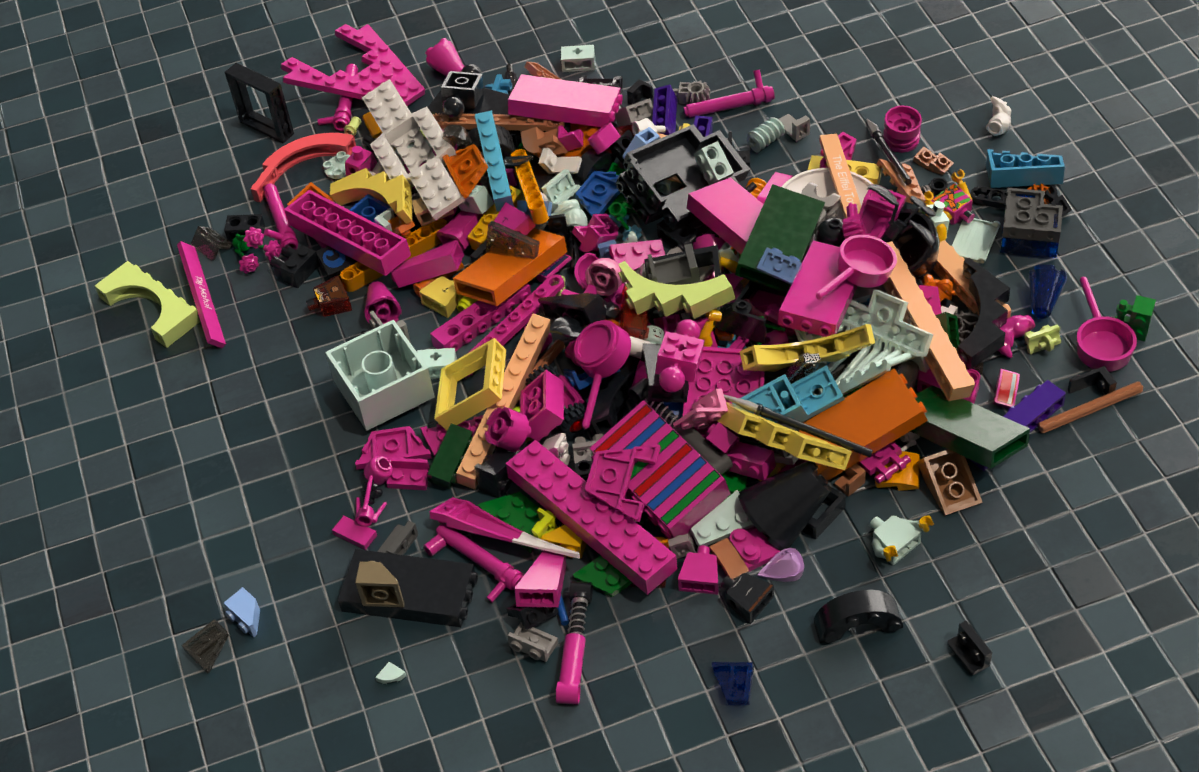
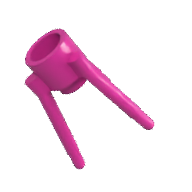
M372 475L369 476L362 508H360V498H356L355 521L365 527L370 526L372 522L376 523L379 515L387 505V502H384L375 514L373 508L368 506L373 480Z

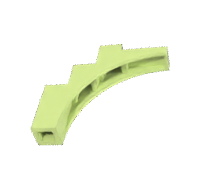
M625 261L618 264L621 271L618 275L623 283H627L625 284L628 295L626 302L630 310L634 309L637 315L656 306L658 311L662 310L665 317L684 308L686 313L690 312L695 319L735 299L732 285L724 274L699 283L672 285L658 283L642 277L632 270Z

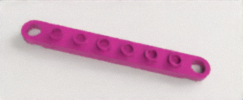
M552 275L548 277L469 352L493 338L504 346L529 322L533 313H539V307L541 306L538 301L539 298L556 296L561 289L563 290L565 283L562 276ZM559 282L557 285L551 286L552 283Z

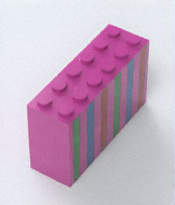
M643 400L590 447L593 454L591 458L594 459L597 451L621 448L626 450L638 446L651 447L654 444L660 445L661 449L656 465L635 461L625 496L627 499L643 502V512L649 516V521L655 527L658 525L662 530V534L667 539H671L690 532L695 524L730 495L726 480Z

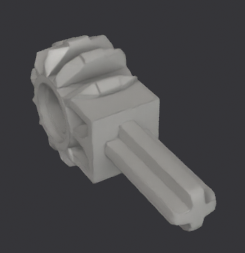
M701 80L698 82L693 81L692 83L680 82L679 89H673L676 97L679 98V104L687 105L710 99L709 86L706 82L702 83Z

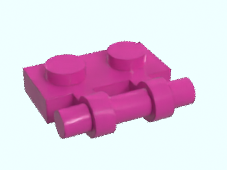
M891 442L873 453L870 458L866 457L858 462V465L866 470L870 476L877 471L879 474L874 479L880 484L882 481L892 478V474L898 470L901 471L906 468V464L911 462V459L908 455L900 458L899 455L902 454L901 448L894 442ZM889 462L893 463L890 467H885Z

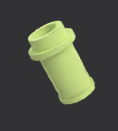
M354 116L350 123L344 127V133L355 136L358 127L362 123L361 119Z

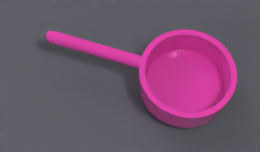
M854 235L848 237L840 246L838 268L841 274L818 291L816 298H824L845 280L864 288H873L884 284L896 266L897 256L895 251L885 241L873 236Z
M1081 277L1080 283L1093 318L1084 322L1078 329L1077 354L1080 360L1092 369L1105 366L1109 372L1119 370L1126 366L1132 357L1137 344L1136 334L1128 324L1119 319L1101 317L1086 277Z
M608 320L597 321L584 328L577 337L574 346L576 362L587 375L594 378L582 422L584 429H588L590 426L601 379L618 371L626 362L631 351V338L629 334Z

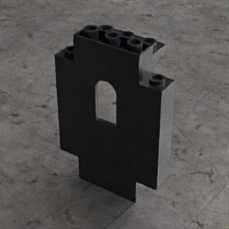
M693 124L628 152L622 163L626 171L619 175L616 186L645 225L663 217L665 223L674 231L699 219L687 209L688 194L709 186L700 166L696 163L694 153L718 141L734 172L725 179L732 178L738 184L746 179L750 168L720 130L703 137ZM676 175L685 188L661 197L653 185Z

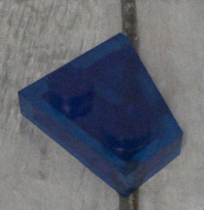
M712 662V668L728 705H750L754 673L753 662Z

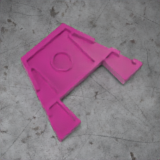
M654 444L651 447L638 446L626 450L621 448L597 451L593 459L585 491L636 522H640L644 503L625 499L635 461L656 465L661 449L660 445Z

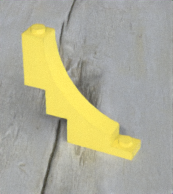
M364 168L330 184L329 195L340 206L361 200L369 194L388 204L406 224L412 222V186L403 174L390 180L385 171L372 176L367 168Z
M726 402L728 412L723 414L721 419L717 420L736 433L755 438L767 446L785 450L800 459L842 470L846 469L852 453L849 449L832 445L824 440L784 427Z

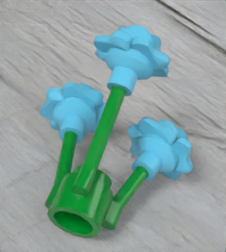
M619 202L612 203L608 207L610 212L608 216L619 228L621 226L624 227L622 240H626L631 231L636 234L639 240L642 235V229L637 227V225L628 226L626 221L629 219L627 208L633 209V207L626 202L622 204Z

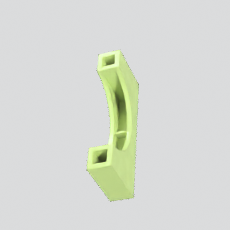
M128 261L95 285L99 298L110 306L120 300L133 297L147 298L158 303L162 307L161 314L157 322L151 327L155 340L166 348L200 323L198 311L193 305H188L182 297L178 298L171 289L167 290L161 282L153 280L148 273L142 272L137 265H133Z

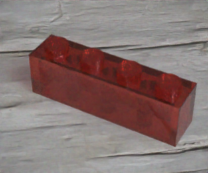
M625 282L620 296V327L629 336L642 340L644 338L647 339L649 334V327H647L649 323V316H647L649 310L637 315L634 309L630 310L626 302L628 295L625 286L627 283Z

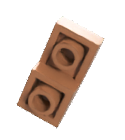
M925 147L912 160L923 168L944 175L954 164L943 154L939 153L936 156Z
M728 538L709 546L711 553L717 556V564L722 566L726 576L734 580L740 577L742 573L749 572L742 557Z

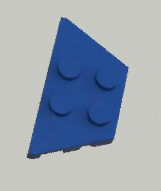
M594 171L575 193L576 199L591 216L593 214H603L621 193L616 186V181L619 175H616V172Z

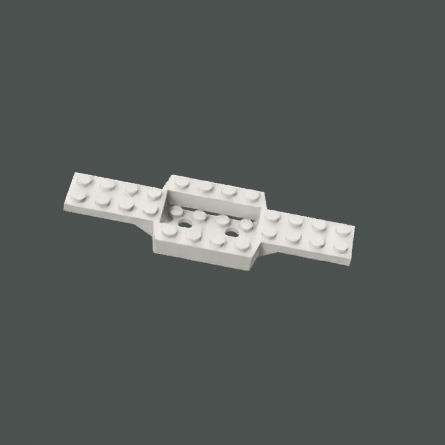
M390 79L363 96V101L382 131V134L370 146L389 179L391 180L403 174L412 187L415 186L435 221L464 202L465 199L445 168L446 163L442 158L444 155L449 157L456 155V151L428 107L411 113ZM420 129L422 130L423 134L425 135V137L427 138L428 142L430 143V145L432 146L433 150L435 151L436 156L434 155L433 151H432L431 148L429 147V145H428V143L426 142L425 138H424L423 135L421 134ZM415 142L413 147L407 148L410 143ZM393 147H396L397 151L399 152L400 156L402 157L403 161L405 162L406 166L408 167L411 173H407L405 167L403 166Z

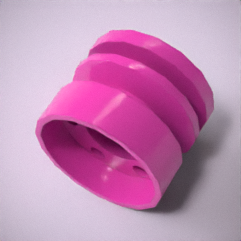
M904 105L893 107L886 113L883 136L892 151L903 153L917 147L920 140L922 122L920 113L916 109Z

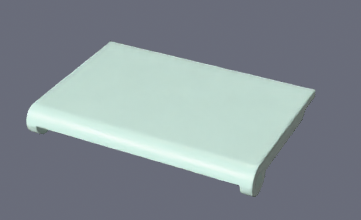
M974 218L970 223H967L963 220L952 244L953 248L965 260L971 258L977 263L984 264L1000 227V222H989Z

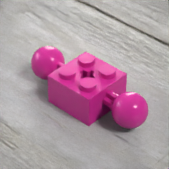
M691 319L679 322L675 333L665 332L657 356L655 374L660 375V386L667 392L679 391L683 387L685 380L694 382L700 365L704 340L698 339L700 327Z

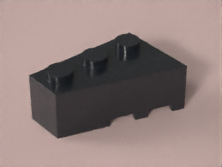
M523 443L517 452L496 447V452L493 455L488 454L485 456L486 461L483 464H476L474 467L479 490L496 498H500L503 493H506L512 482L508 478L506 462L527 447L528 444Z

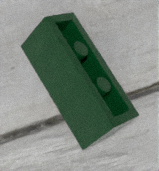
M452 423L450 424L427 473L429 482L450 489L452 484L457 483L456 472L473 439V431Z

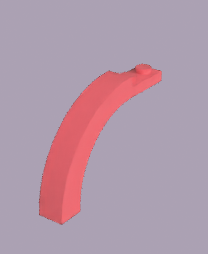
M344 133L315 134L297 139L279 148L262 164L264 172L261 173L258 180L251 187L254 201L261 202L265 197L263 191L265 185L269 183L274 185L285 171L302 161L322 156H336L340 151L352 155V148L356 146L354 135Z

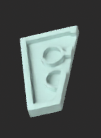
M738 490L691 528L690 532L698 547L701 545L708 546L728 538L735 529L747 530L755 527L740 504L738 497L740 493Z

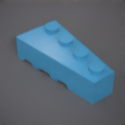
M987 149L986 169L991 188L1033 186V184L1041 185V183L1043 185L1063 184L1065 165L1062 156L1047 154L1032 156L1025 152H1021V155L1010 154V151L993 153L994 150Z

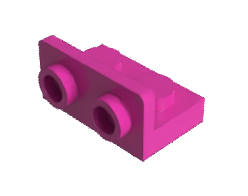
M402 457L389 459L393 466V472L387 480L388 488L427 490V473L430 469L428 460L421 458L406 459Z

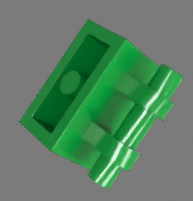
M1136 295L1134 305H1128L1126 300H1121L1120 304L1117 305V316L1115 318L1128 324L1135 332L1137 340L1146 341L1156 299Z

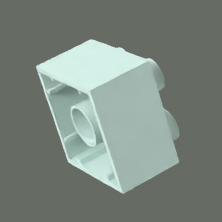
M394 320L325 352L335 384L366 431L435 397L428 367Z

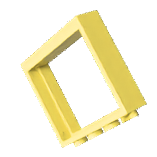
M495 338L441 369L434 419L444 429L448 430L451 423L455 425L462 423L502 399L506 349ZM486 365L483 389L455 404L457 382Z

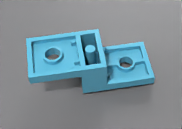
M827 365L792 384L784 374L740 398L757 405L762 404L763 407L772 409L774 412L800 422H804L845 400ZM815 389H823L820 395H813ZM765 418V419L770 420V421L775 422V423L778 422V421L772 420V419H770V418H769V419H768V418Z

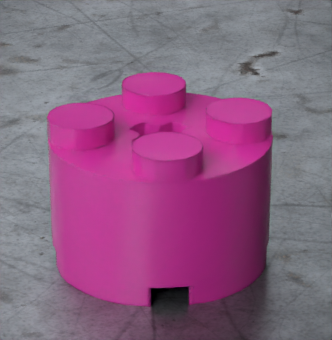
M507 407L496 408L490 414L486 425H489L488 432L485 431L487 442L507 451L517 452L525 439L531 434V427L527 417Z

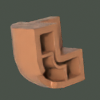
M534 127L521 132L524 148L540 158L543 148H549L556 156L568 152L558 140V128L543 132Z

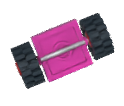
M545 364L543 368L539 366L538 370L534 369V373H530L528 375L530 378L526 379V386L545 370H548L564 381V420L561 425L555 428L559 429L561 433H565L566 439L572 440V438L575 439L578 435L582 436L583 432L588 431V429L582 427L586 407L583 405L585 401L574 387L571 386L567 378L560 375L552 365L548 366Z

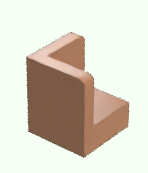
M858 464L853 465L845 470V474L835 482V487L849 497L865 483L866 470Z

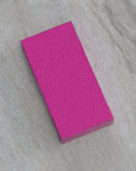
M343 516L332 529L333 535L364 550L377 537L375 530L367 526H361L346 516Z

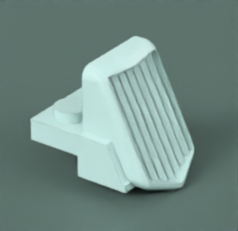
M564 169L541 187V189L547 196L548 201L552 202L551 212L554 213L562 202L576 199L575 193L581 186L575 185L569 169ZM579 202L580 209L583 210L584 207Z

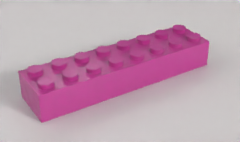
M308 190L284 209L290 226L384 276H387L411 256L407 239L311 190Z

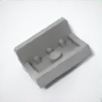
M522 623L519 624L514 634L509 632L507 635L509 646L517 652L522 651L529 654L535 660L540 659L547 662L558 644L557 637L534 627L525 630Z

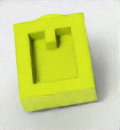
M539 507L537 513L540 521L534 525L532 533L535 537L541 539L542 535L558 527L554 514L549 510L544 511Z

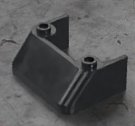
M743 278L733 290L735 299L721 307L719 310L722 313L721 321H715L714 325L721 331L764 344L766 340V319L750 314L752 311L750 301L758 290L786 297L787 293Z

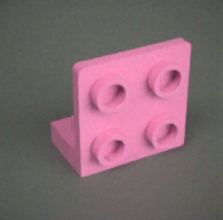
M715 389L692 404L693 410L675 421L673 425L674 427H682V429L692 427L704 429L712 421L721 419V416L728 412L722 389Z

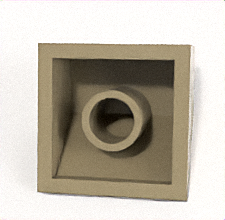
M368 561L359 563L356 586L363 606L404 607L405 603L398 580L381 562Z

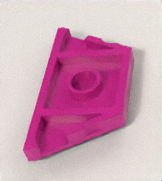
M410 426L371 432L368 442L362 449V455L359 460H356L355 465L357 469H364L367 463L375 456H382L387 459L398 457L430 459L431 453L429 449L425 448L421 439L415 435Z

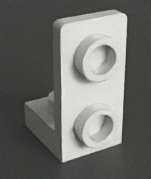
M543 148L539 159L540 166L548 174H559L564 169H569L570 174L578 173L582 162L580 156L557 157L549 148Z

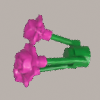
M254 227L246 230L245 235L236 234V237L233 239V246L236 248L235 253L239 254L242 258L239 261V269L244 271L245 274L254 272L259 264L257 256L253 254L245 256L242 251H247L250 247L260 248L265 251V256L268 257V260H271L274 256L279 257L282 250L278 240H270L268 245H262L264 234L261 233V229H255Z

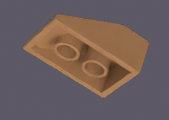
M948 449L924 457L917 462L923 479L944 516L983 503L964 456Z

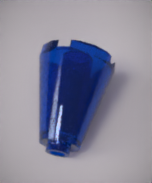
M1036 265L1033 270L1030 269L1031 312L1038 319H1045L1051 315L1067 282L1066 272L1063 269L1061 271L1056 270V266Z

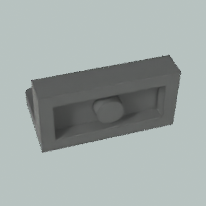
M408 521L405 526L398 524L377 552L404 555L418 536L416 524Z

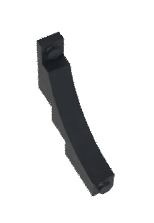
M967 258L963 263V275L970 279L969 290L977 303L979 319L971 334L958 345L957 354L965 366L971 370L1004 346L1005 332L1000 327L1007 323L1008 310L1002 305L1009 301L1010 287L971 258Z

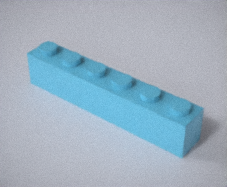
M492 110L475 114L484 159L488 165L487 173L496 211H500L505 203L514 207Z

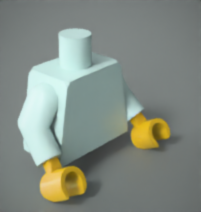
M891 516L885 522L879 517L873 518L870 522V527L874 529L872 546L875 556L884 558L891 565H895L920 544L921 530L928 532L930 530L929 526L934 525L931 517L924 516L920 520L913 521Z

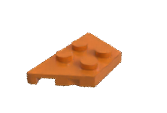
M475 144L457 150L456 155L451 157L448 155L442 157L461 195L465 199L470 195L488 169V165Z

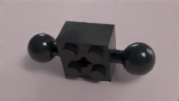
M468 64L462 68L461 72L450 71L441 86L443 112L448 118H459L464 113L465 108H476L484 92L483 74L478 66Z

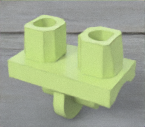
M1046 325L1035 333L1032 331L1026 332L1024 338L1027 344V352L1032 354L1044 349L1048 352L1054 350V346L1061 343L1060 327L1058 325L1051 327Z

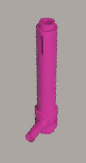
M349 64L346 66L345 72L354 76L358 73V67L355 64ZM340 95L338 108H336L334 116L318 119V125L333 123L335 129L344 131V127L350 123L353 98Z
M755 70L753 72L757 88L743 93L687 104L686 107H683L684 115L691 118L695 117V115L700 116L750 104L768 103L775 99L772 86H763L760 70Z
M269 183L265 185L263 191L278 232L265 229L264 235L279 240L281 248L289 245L297 249L298 240L294 230L288 223L277 187Z
M442 523L437 527L436 534H439L448 545L495 576L499 583L486 597L491 603L495 601L506 587L510 590H515V586L523 577L522 572L517 569L514 570V567L509 563H503L454 528L447 527V524Z

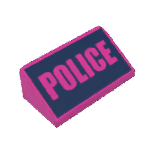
M564 254L538 274L536 279L539 282L545 281L572 258Z

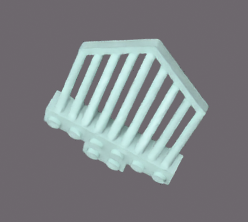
M873 290L869 306L854 300L851 301L838 332L871 324L875 344L861 349L835 380L843 396L890 371L894 365L918 356L927 357L934 334L903 321L909 302L880 290ZM795 329L799 342L822 338V336L808 334L807 332ZM846 358L828 364L829 371L832 373ZM818 362L808 366L810 374L820 369ZM817 388V394L820 395L823 389Z

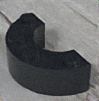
M860 590L838 596L823 605L814 617V625L819 643H832L840 640L847 630L861 624L878 625L881 627L882 632L897 631L903 628V622L895 599L890 594L879 590Z

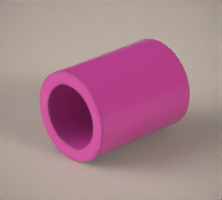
M437 534L424 544L423 547L432 557L446 546V542Z

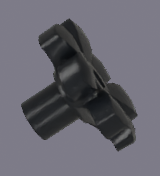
M372 480L369 505H373L375 498L381 497L383 494L382 489H377V484L374 483V480ZM364 482L362 485V488L364 489V491H362V497H364L363 502L365 499L368 482Z

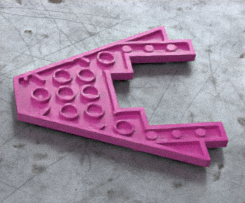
M347 24L335 30L336 37L367 52L362 55L361 62L369 66L354 76L339 70L329 77L293 57L281 63V69L288 73L283 77V82L286 84L362 99L368 92H371L390 79L407 106L425 94V88L368 24L359 30Z

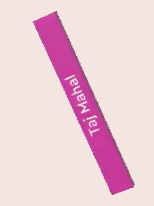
M180 241L177 247L207 343L223 348L226 342L194 246Z

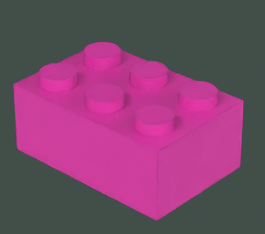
M548 370L541 373L521 391L520 413L524 414L528 419L529 426L531 427L530 438L540 441L543 437L548 436L550 431L556 426L561 425L564 420V381Z

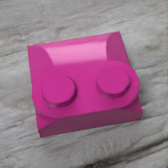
M756 527L747 530L735 529L731 532L730 537H728L742 557L749 572L768 563L780 552L768 541L770 537L764 535L763 532L760 533Z

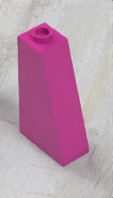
M454 240L402 262L391 272L392 280L400 288L456 271L461 264L464 253L458 240Z
M542 551L515 586L516 607L559 606L567 567L566 555Z

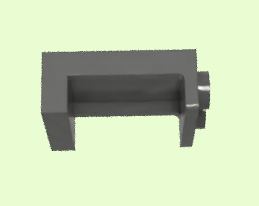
M692 243L684 245L686 254L653 261L652 255L649 254V262H646L647 271L651 273L648 274L649 280L672 285H686L701 281Z

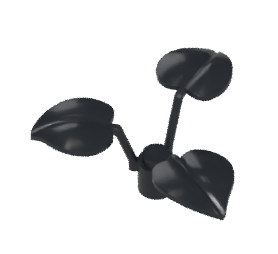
M873 184L867 188L875 191L889 203L895 205L891 220L888 222L890 226L885 231L887 237L897 242L901 235H904L906 231L914 227L926 240L929 247H932L936 240L933 233L923 225L910 220L919 210H922L928 216L934 217L936 212L919 198L911 196L910 200L917 208L904 222L900 219L894 221L899 207L897 198L881 185Z
M604 300L607 310L606 317L610 319L617 318L620 314L619 306ZM560 317L551 324L549 333H558L566 337L577 338L584 328L580 327V322L576 319ZM628 356L626 361L632 363L633 356Z

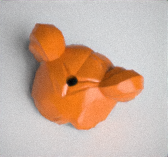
M926 274L923 277V285L938 287L940 302L943 299L952 300V295H956L955 291L952 290L953 283L950 280H934L930 274Z

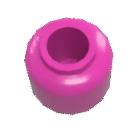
M382 456L373 457L364 468L365 478L369 480V476L372 475L374 483L377 485L385 483L393 472V466L389 459Z

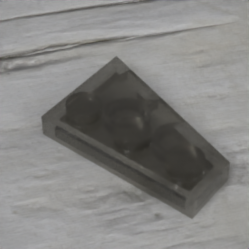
M803 353L788 368L789 370L785 375L791 384L817 370L821 362L819 353Z

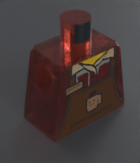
M335 276L314 287L315 298L306 301L309 311L320 308L322 315L325 317L352 311L349 297L339 276Z

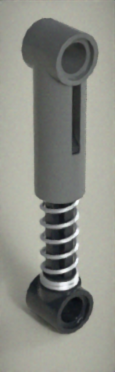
M647 378L641 379L628 390L630 398L636 404L644 400L720 475H723L732 467V461L728 455L718 451L694 427L689 429L674 427L673 423L679 419L678 415L675 416L673 411L668 409L669 406L664 405V402L647 401Z

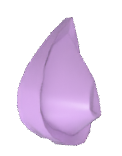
M794 548L783 549L758 573V577L782 582L796 581L803 575V558Z

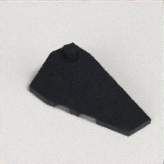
M582 293L538 299L546 316L553 320L560 317H570L578 320L580 327L586 328L591 323L605 320L607 310L604 300L598 294Z

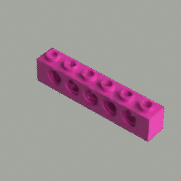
M525 284L498 306L479 300L430 333L433 346L436 349L455 348V351H457L510 314L514 305L521 304L531 294L530 285Z

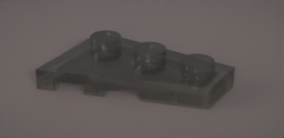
M494 221L488 224L486 253L535 259L538 256L539 241Z

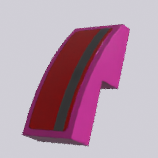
M1000 369L993 404L1009 409L1014 406L1020 374Z

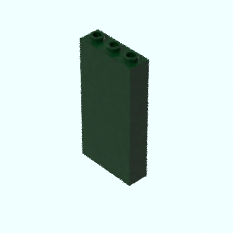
M772 184L738 261L735 275L788 293L791 287L790 284L757 270V266L767 247L770 249L777 248L783 252V255L788 257L790 255L795 256L802 263L821 218L825 202Z
M933 385L916 394L917 398L915 400L917 403L922 402L927 410L924 414L928 421L910 432L989 469H992L1028 446L1030 428L965 399L948 401L942 389Z

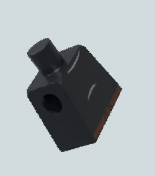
M742 573L736 581L727 576L721 583V587L727 590V605L749 624L756 619L774 597L773 584L747 573Z

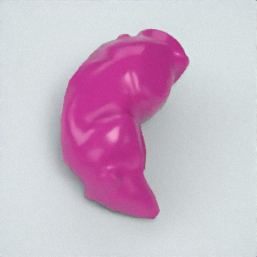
M1015 315L1007 318V323L1000 327L1005 332L1004 346L997 351L1008 358H1012L1011 347L1013 346L1014 339L1022 337L1026 332L1035 328L1034 320L1029 315Z

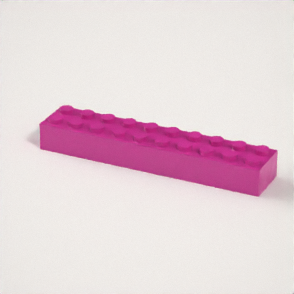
M534 440L506 462L508 478L546 510L552 512L559 521L647 595L677 570V558L672 551L633 519L585 491L587 482L538 441Z

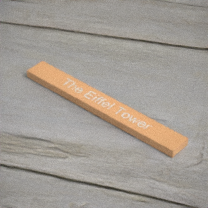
M820 135L819 141L836 193L841 196L840 205L844 218H847L846 207L850 202L857 205L859 214L861 203L838 135Z

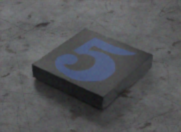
M329 246L316 251L329 279L339 276L342 270L358 262Z

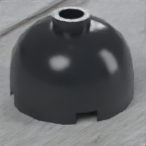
M840 218L823 220L817 227L815 241L840 247L845 240L842 228L843 220Z

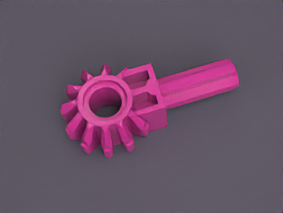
M852 202L848 203L846 207L847 218L843 219L842 226L844 238L847 239L854 235H866L865 226L858 214L857 205L852 204Z

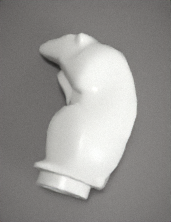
M992 96L993 117L986 125V129L993 136H998L1008 131L1011 125L1012 110L1007 106V102Z

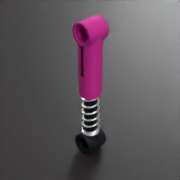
M571 581L569 599L572 602V609L570 610L571 616L569 617V634L564 639L560 678L556 687V703L579 704L580 681L586 641L582 631L585 630L583 625L586 623L584 621V618H586V607L592 602V582Z

